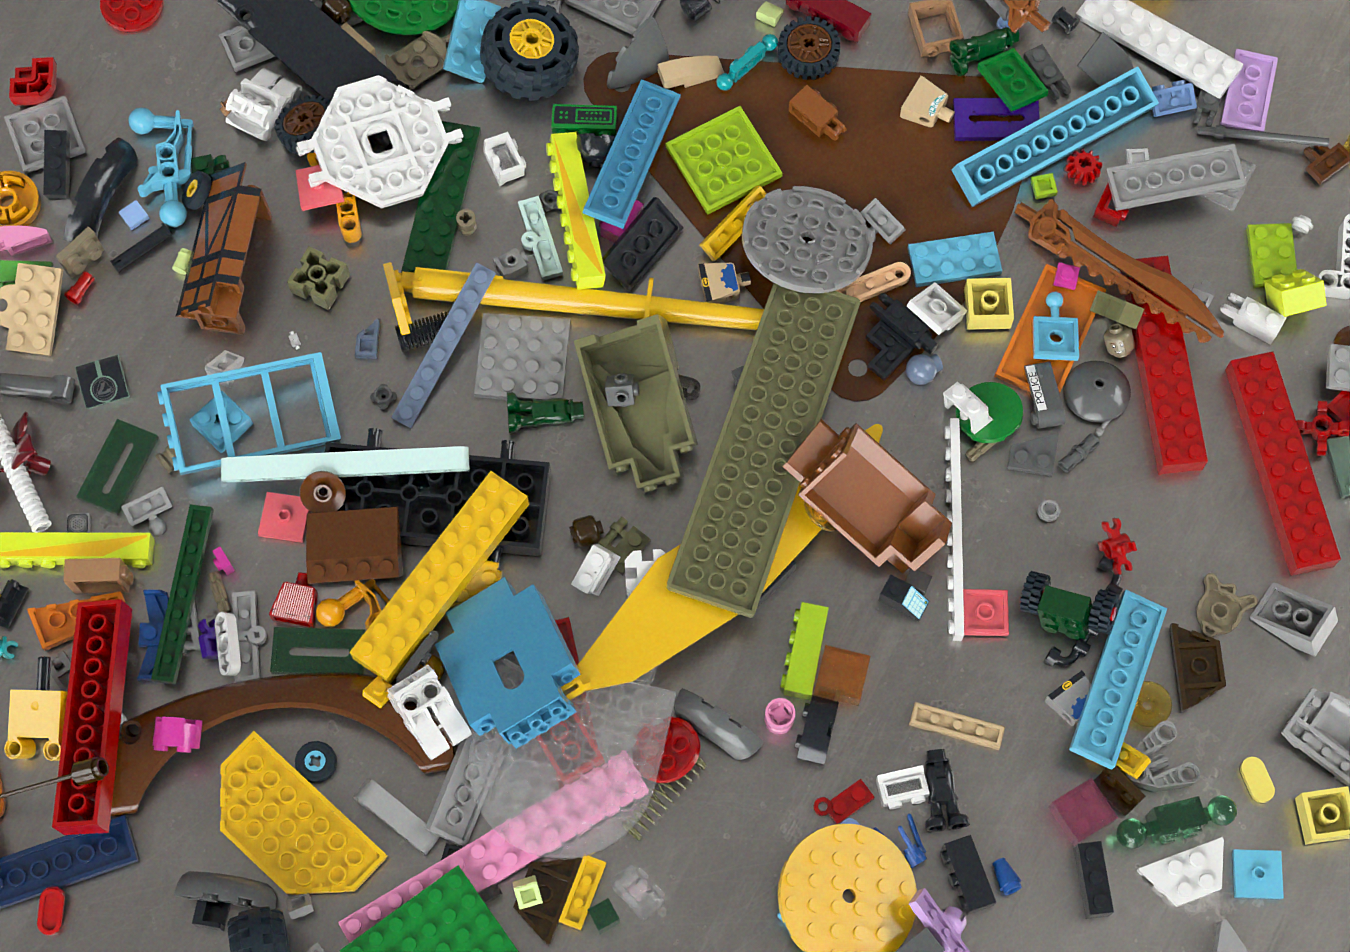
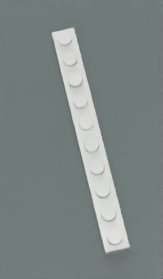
M950 418L948 426L944 428V439H948V447H945V460H949V468L945 469V481L949 482V489H946L945 499L946 503H950V511H946V517L952 522L946 541L947 546H950L951 554H947V568H951V576L947 578V589L951 590L952 597L948 598V612H952V620L948 621V633L952 634V641H962L964 637L960 426L959 418Z

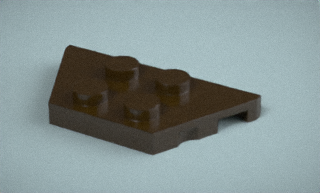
M1171 623L1170 632L1181 712H1185L1226 687L1221 644L1217 639L1204 637L1199 632L1189 631L1179 627V624Z
M581 857L567 860L557 859L548 862H531L525 878L536 876L543 903L519 909L516 898L513 908L546 945L550 946L560 916L583 858Z

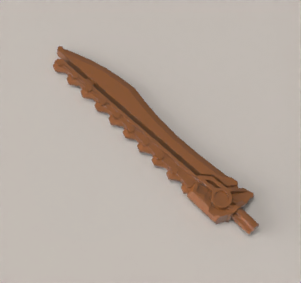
M1049 199L1048 203L1038 212L1022 202L1016 206L1017 209L1014 213L1030 222L1028 237L1032 241L1055 255H1059L1060 258L1072 257L1075 267L1087 266L1090 276L1096 277L1101 275L1107 286L1116 284L1120 295L1127 296V294H1133L1136 304L1143 305L1148 303L1152 314L1162 312L1167 323L1174 324L1179 322L1183 333L1190 334V332L1194 331L1200 343L1210 341L1212 336L1187 319V316L1219 338L1224 337V331L1215 317L1187 286L1173 275L1146 265L1116 249L1074 219L1064 209L1058 210V205L1053 199ZM1068 228H1070L1073 231L1076 242H1078L1079 244H1081L1082 246H1084L1085 248H1087L1088 250H1090L1091 252H1093L1094 254H1096L1097 256H1099L1100 258H1102L1103 260H1105L1106 262H1108L1109 264H1111L1112 266L1126 274L1128 277H1130L1131 279H1133L1134 281H1136L1137 283H1139L1140 285H1142L1143 287H1145L1146 289H1148L1149 291H1151L1152 293H1154L1155 295H1157L1158 297H1160L1161 299H1163L1179 311H1175L1174 309H1172L1171 307H1169L1168 305H1166L1165 303H1163L1162 301H1160L1159 299H1157L1156 297H1154L1153 295L1139 287L1137 284H1135L1134 282H1132L1131 280H1129L1128 278H1126L1125 276H1123L1122 274H1120L1119 272H1117L1116 270H1114L1113 268H1111L1110 266H1108L1107 264H1105L1104 262H1102L1101 260H1099L1098 258H1096L1095 256H1093L1092 254L1078 246L1076 243L1072 241L1071 233Z

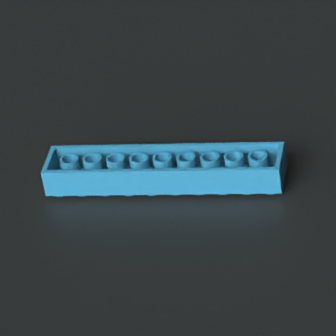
M1137 66L958 163L952 169V172L971 206L974 207L1073 153L1075 150L1143 115L1158 105L1159 102Z

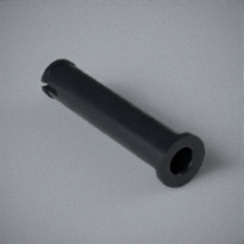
M164 223L144 239L113 260H110L117 272H120V270L168 237H173Z

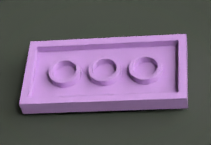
M1236 49L1234 59L1244 65L1227 89L1220 126L1230 129L1264 132L1278 58Z

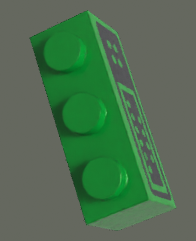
M553 104L552 134L576 132L577 135L594 133V136L605 134L616 137L618 122L617 106Z

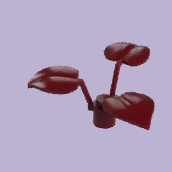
M24 412L10 435L15 446L17 444L11 469L15 470L24 463L23 466L26 467V472L29 475L33 472L44 477L50 468L51 460L39 456L32 445L30 434H25L27 416L29 414ZM0 468V473L5 472L4 468Z

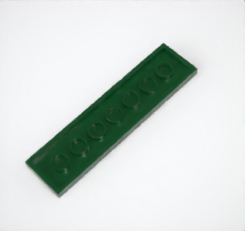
M442 121L446 133L461 128L463 134L462 142L448 144L423 196L419 198L401 273L402 271L415 273L416 267L448 270L458 229L456 216L463 208L481 134V127Z

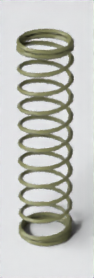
M698 757L695 764L701 769L707 768L706 763ZM692 768L691 770L699 776V773ZM684 775V777H686L691 783H693L692 779H690L687 775ZM679 779L675 780V782H677L685 790H687V788L680 782ZM669 782L667 784L658 783L661 791L652 789L655 798L646 796L649 806L645 803H640L639 806L642 812L633 810L636 819L627 817V821H623L622 826L637 840H641L643 836L634 828L629 819L635 821L645 830L649 831V829L642 823L635 812L655 824L642 805L652 810L659 817H662L649 802L648 798L657 802L665 810H668L654 791L674 803L660 784L681 796Z

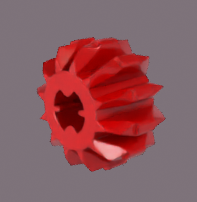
M1084 148L1081 149L1080 153L1075 150L1072 156H1069L1066 160L1065 172H1069L1068 179L1074 178L1075 184L1081 181L1083 186L1087 184V181L1091 184L1094 183L1095 179L1100 177L1102 163L1098 162L1100 159L1099 155L1093 156L1092 150L1086 153Z

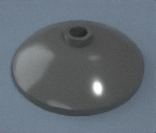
M1087 361L1079 364L1071 370L1064 384V398L1068 407L1078 417L1090 422H1106L1117 418L1125 411L1131 397L1130 384L1125 374L1116 366L1104 361ZM1096 383H1101L1103 386L1098 387Z

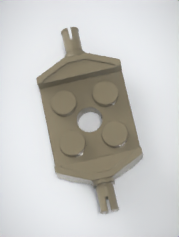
M424 31L421 37L392 56L384 55L387 68L408 89L412 90L443 69L451 33L440 38L429 31ZM416 60L424 62L420 67H414L412 64Z

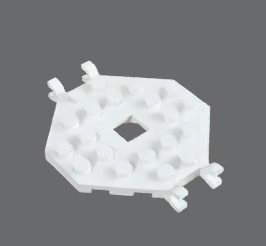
M379 75L338 87L312 139L297 142L298 147L296 149L298 155L302 156L314 150L322 170L321 172L309 174L308 181L310 187L313 188L323 182H328L380 208L423 196L448 144L462 142L463 134L461 128L446 133L439 113L450 111L451 102L449 97L436 102L427 98L425 100L400 85L396 86L386 81L387 79ZM387 130L393 149L377 154L374 153L367 136Z

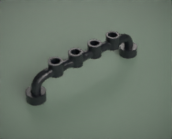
M1104 554L1097 567L1105 572L1109 568L1113 572V578L1105 590L1118 593L1120 596L1123 588L1119 587L1123 576L1122 574L1114 573V558L1108 559ZM1089 629L1087 638H1079L1067 657L1061 656V650L1053 646L1044 662L1050 666H1053L1055 663L1061 666H1069L1075 663L1080 655L1085 657L1091 647L1087 643L1090 636L1095 638L1099 632Z

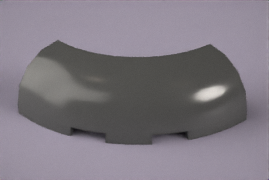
M683 688L680 690L675 700L674 710L676 717L687 721L695 731L714 742L734 759L742 760L749 758L763 745V740L745 725H740L735 720L730 719L731 715L716 705L713 707L693 692Z
M188 871L179 879L174 893L175 896L188 900L222 901L250 909L267 906L271 909H276V896L269 884L227 874Z

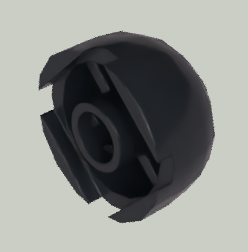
M594 133L578 134L576 142L582 161L589 163L591 168H602V164L606 160L615 136L605 134L594 136Z

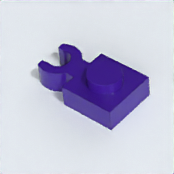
M202 619L198 622V628L203 633L198 637L202 659H218L215 619L209 621L208 625L206 619Z

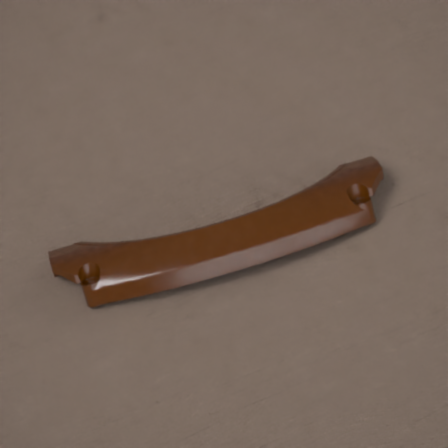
M346 672L300 673L235 682L178 698L137 715L123 724L121 728L122 737H119L111 816L137 813L147 787L163 765L177 752V747H168V751L154 750L153 737L156 717L201 720L202 733L225 720L265 709L292 707L332 712L365 724L392 740L414 760L424 774L448 771L455 756L454 746L451 745L444 733L441 732L450 749L430 760L415 736L407 729L403 723V718L399 712L395 711L390 700L383 707L379 708L363 697V690L377 677L374 674ZM397 677L391 683L392 686L396 684ZM407 702L404 705V708L407 710H414L417 707L414 702ZM130 724L138 726L139 733L137 735L129 731Z

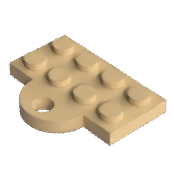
M18 263L15 285L10 284L0 288V300L5 299L8 304L6 310L0 311V325L9 328L6 350L52 356L64 269Z

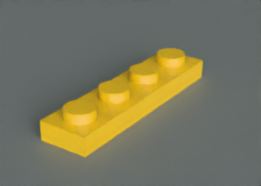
M756 186L699 244L712 261H716L742 234L744 219L750 207L756 201L758 202L763 199L765 194H767L761 186Z

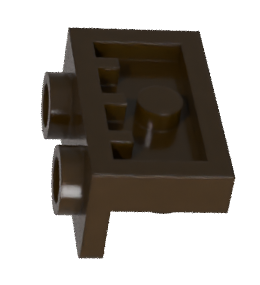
M1116 765L1112 770L1106 767L1092 781V785L1123 816H1126L1146 797Z

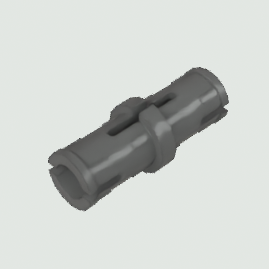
M1090 433L1081 443L1074 445L1071 451L1058 461L1060 468L1068 473L1077 463L1084 461L1087 455L1100 444L1099 439Z

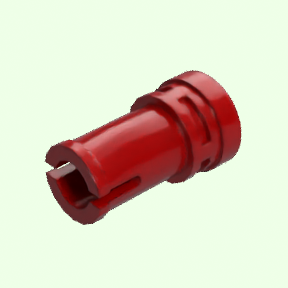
M83 271L74 286H71L64 296L72 303L79 305L85 296L84 293L91 283L94 282L95 278L88 272Z

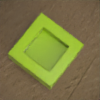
M1053 173L1031 177L1035 199L1057 196L1058 191Z

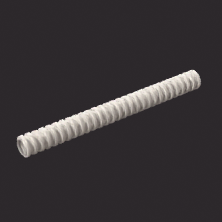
M0 413L1 465L4 466V471L7 472V478H10L9 482L12 484V489L15 490V495L18 496V501L21 502V508H24L23 512L26 514V519L29 520V525L32 526V532L45 531L51 526V521L48 520V514H45L46 510L43 508V503L40 502V497L37 495L31 478H28L29 473L26 472V467L23 466L24 463L15 470L11 469L12 459L17 448H15V443L12 442L13 439Z

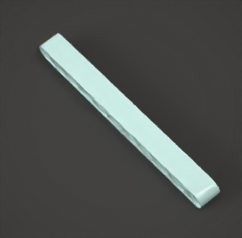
M465 446L221 458V482L305 479L309 474L317 471H328L338 477L470 470L469 447Z

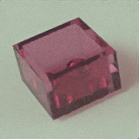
M1092 778L1054 800L1048 807L1074 847L1118 819V816Z

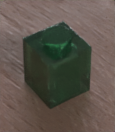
M609 898L587 909L599 934L620 924V918Z

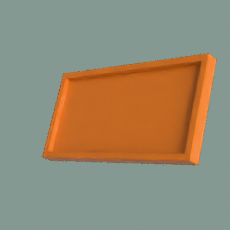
M1046 264L994 377L1030 392L1024 366L1051 362L1060 394L1074 361L1033 359V317H1051L1050 308L1046 304V297L1051 292H1059L1063 296V304L1059 308V317L1078 318L1080 350L1096 314L1090 311L1097 291L1105 293L1107 289L1079 277L1075 290L1054 286L1057 268ZM1058 335L1050 336L1054 342L1061 341Z

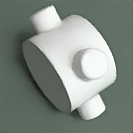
M290 331L288 337L291 345L298 350L301 343L297 333Z

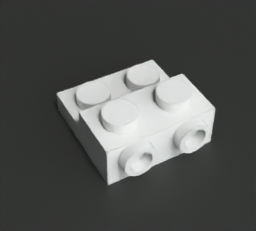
M935 282L907 304V307L938 335L945 330L949 331L961 322L967 312L962 305Z

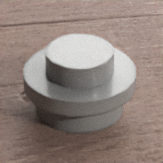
M1043 500L1037 508V513L1042 520L1052 522L1059 517L1060 507L1054 500Z

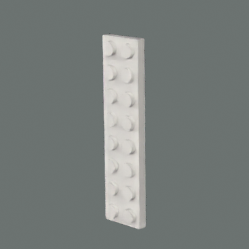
M1086 0L1075 15V18L1078 17L1081 22L1101 33L1104 32L1115 41L1219 99L1244 65L1129 0Z

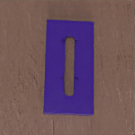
M1001 98L953 99L955 141H1001L1040 119L1039 100L1011 112ZM1021 115L1024 117V120L973 122L969 120V116Z

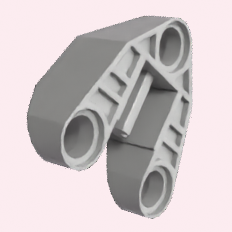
M1170 721L1160 722L1135 746V749L1146 756L1157 752L1160 748L1174 740L1177 735L1176 726ZM1163 726L1170 728L1172 732L1171 737L1163 738L1159 733V729ZM1163 753L1150 759L1151 763L1142 772L1140 779H1134L1124 772L1125 776L1135 786L1152 792L1189 787L1200 777L1198 766L1190 762L1176 768L1173 767L1153 777V773L1169 766L1168 759ZM1184 768H1191L1194 771L1195 777L1193 780H1187L1183 777L1182 771Z

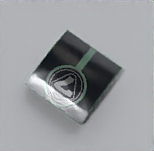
M119 354L75 366L86 409L131 397Z

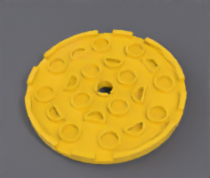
M857 824L827 826L801 840L793 848L794 850L787 861H785L778 884L779 911L783 923L785 922L791 934L790 937L803 952L897 951L913 926L916 914L910 907L909 902L917 892L913 872L899 848L878 831ZM846 889L850 890L854 896L850 903L843 899V892Z

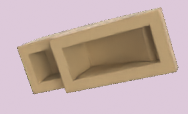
M718 56L685 57L658 64V74L665 89L684 85L686 88L716 79L724 73Z

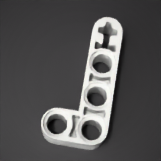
M1350 214L1344 218L1338 229L1336 271L1324 270L1318 276L1321 280L1329 283L1328 286L1324 284L1325 297L1350 298V288L1344 285V283L1350 285V268L1345 265H1350V248L1346 245L1350 244Z

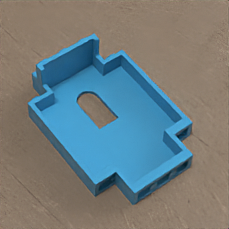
M504 577L446 613L454 633L436 643L435 646L467 721L479 736L496 727L503 739L517 749L577 712L574 705L563 693L561 686L571 682L581 674L543 595L534 584L517 594ZM511 651H514L524 673L523 682L515 689L505 688L494 663Z

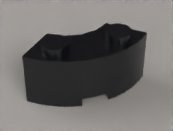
M812 695L810 704L805 703L802 716L807 718L803 734L797 735L795 748L799 749L797 758L825 764L839 705L838 701Z

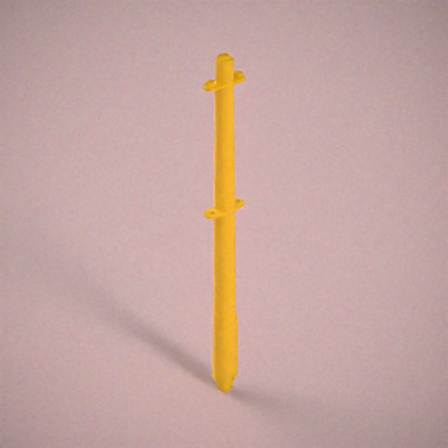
M416 267L415 273L402 271V273L399 272L404 292L413 293V298L455 302L470 273ZM495 275L480 302L481 305L638 320L658 314L671 323L748 330L758 329L764 309L652 296L654 278L649 277L647 295L594 289L577 290V287L506 280L503 276Z

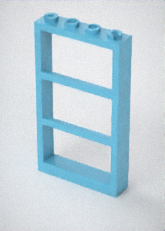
M321 352L160 385L161 391L157 392L160 405L165 404L166 413H162L164 426L170 427L171 435H167L170 449H175L176 457H172L174 470H179L180 475L221 467V459L185 467L169 393L212 385L228 457L279 455L325 445L326 442H340L341 440ZM310 365L326 437L285 446L268 373ZM261 375L277 447L235 456L219 383Z

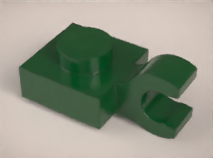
M211 154L191 158L192 174L196 171H201L211 177L215 171L230 168L226 155H219L215 159H213Z

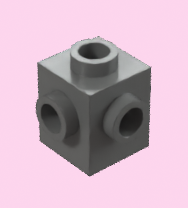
M620 373L607 376L605 391L608 407L635 405L636 396H639L640 390L639 383H635L634 374Z

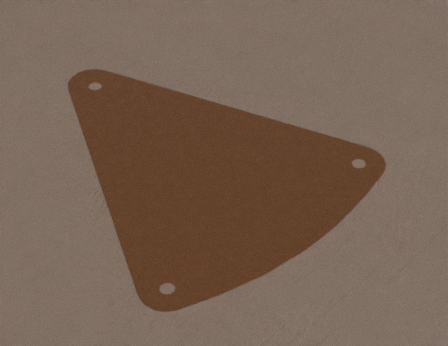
M608 52L597 57L587 67L583 78L584 91L593 105L617 106L618 133L640 81L631 84L630 88L625 92L609 89L607 87L608 75L611 70H615L618 63L616 57L619 52ZM669 55V61L693 56ZM719 58L724 73L728 74L730 64L735 59ZM760 61L736 83L733 82V86L729 90L719 89L716 83L717 78L686 88L684 85L669 88L668 90L681 94L649 169L650 174L701 235L706 238L747 195L707 215L667 150L666 143L741 106L783 173L781 178L762 187L766 193L777 189L782 191L791 190L794 186L818 188L846 200L845 204L853 210L857 209L859 212L876 198L906 229L892 244H889L879 232L876 233L869 263L861 275L864 276L896 262L907 264L911 270L909 281L902 286L884 292L892 300L895 301L897 299L906 307L911 299L930 286L916 287L908 244L994 232L996 244L998 245L1012 215L1022 182L1021 180L972 207L952 169L958 163L999 141H955L953 117L949 123L938 118L933 127H927L900 117L901 107L920 76H923L947 93L948 99L945 107L953 110L954 98H1000L984 77L964 75L960 77L950 74L835 66L828 75L825 73L822 78H819L817 75L815 80H811V76H808L807 80H803V75H800L799 78L794 77V72L790 75L787 72V68L784 69L782 67V63ZM658 72L643 79L663 87ZM806 85L819 91L823 99L836 106L838 110L837 119L847 129L846 132L838 135L839 138L836 141L832 140L825 133L818 137L789 112V101ZM972 115L969 116V120L973 122L1023 121L1024 117L1021 115H1009L1007 117ZM866 220L865 225L867 228H870L872 225ZM741 234L720 257L725 263H734L736 274L749 272L751 285L745 287L761 307L765 309L774 282L763 276L752 265L744 251ZM803 237L805 243L812 241L809 237ZM900 273L895 274L898 278L903 277ZM966 280L938 284L960 305H963L965 301L964 287ZM879 295L860 302L831 389L841 398L852 401H865L882 394L906 370L908 361L913 356L920 355L925 351L922 348H915L885 381L868 368V364L880 350L865 338L870 330L881 320L873 313L869 305L875 302L884 310L888 308L879 300ZM929 328V332L932 334L931 338L934 340L938 334ZM855 359L863 360L867 365L866 373L858 377L853 376L848 368L851 361Z

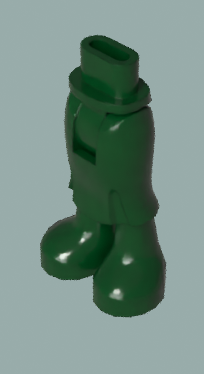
M1009 27L992 30L980 36H972L963 40L959 38L951 41L949 48L952 54L949 57L956 75L961 77L967 74L968 63L971 61H979L985 57L1002 53L1007 48H1012L1014 43L1019 42V29L1016 33H1013Z
M507 392L509 433H515L520 428L533 425L534 427L543 424L556 425L574 422V419H584L583 401L573 402V399L569 401L564 398L522 401L518 399L515 393ZM524 412H531V415H525V416H521V415H517V414H518V413H524Z

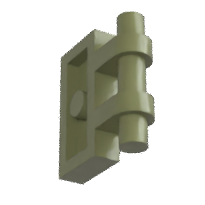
M621 517L617 522H613L609 532L604 538L601 537L597 543L620 556L614 569L622 576L625 573V559L633 551L641 550L642 553L651 542V539L635 526L628 532L625 531L623 528L628 521L624 517ZM618 535L622 540L616 547H613L610 543Z

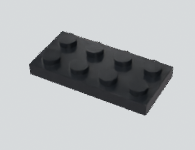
M653 197L602 257L603 265L626 290L631 291L684 227L658 197Z

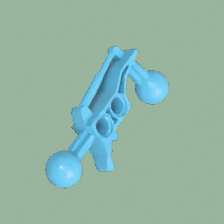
M144 107L136 108L130 113L128 118L129 126L135 133L141 135L148 134L154 128L174 129L165 142L156 144L157 166L148 168V177L145 178L143 184L138 186L139 195L146 197L153 191L164 190L165 203L160 208V219L168 227L181 226L186 220L187 210L178 201L177 188H181V185L186 183L191 176L193 121L181 119L179 110H176L174 117L154 115L149 109ZM183 128H188L184 169L179 170L178 154L184 143ZM167 174H173L170 177H165Z

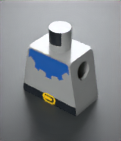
M1081 670L1050 693L1045 699V702L1071 726L1078 723L1091 686L1085 673Z

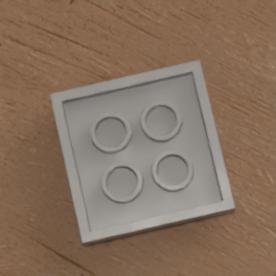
M65 95L4 117L25 174L44 168V130H67L70 134V158L86 153Z

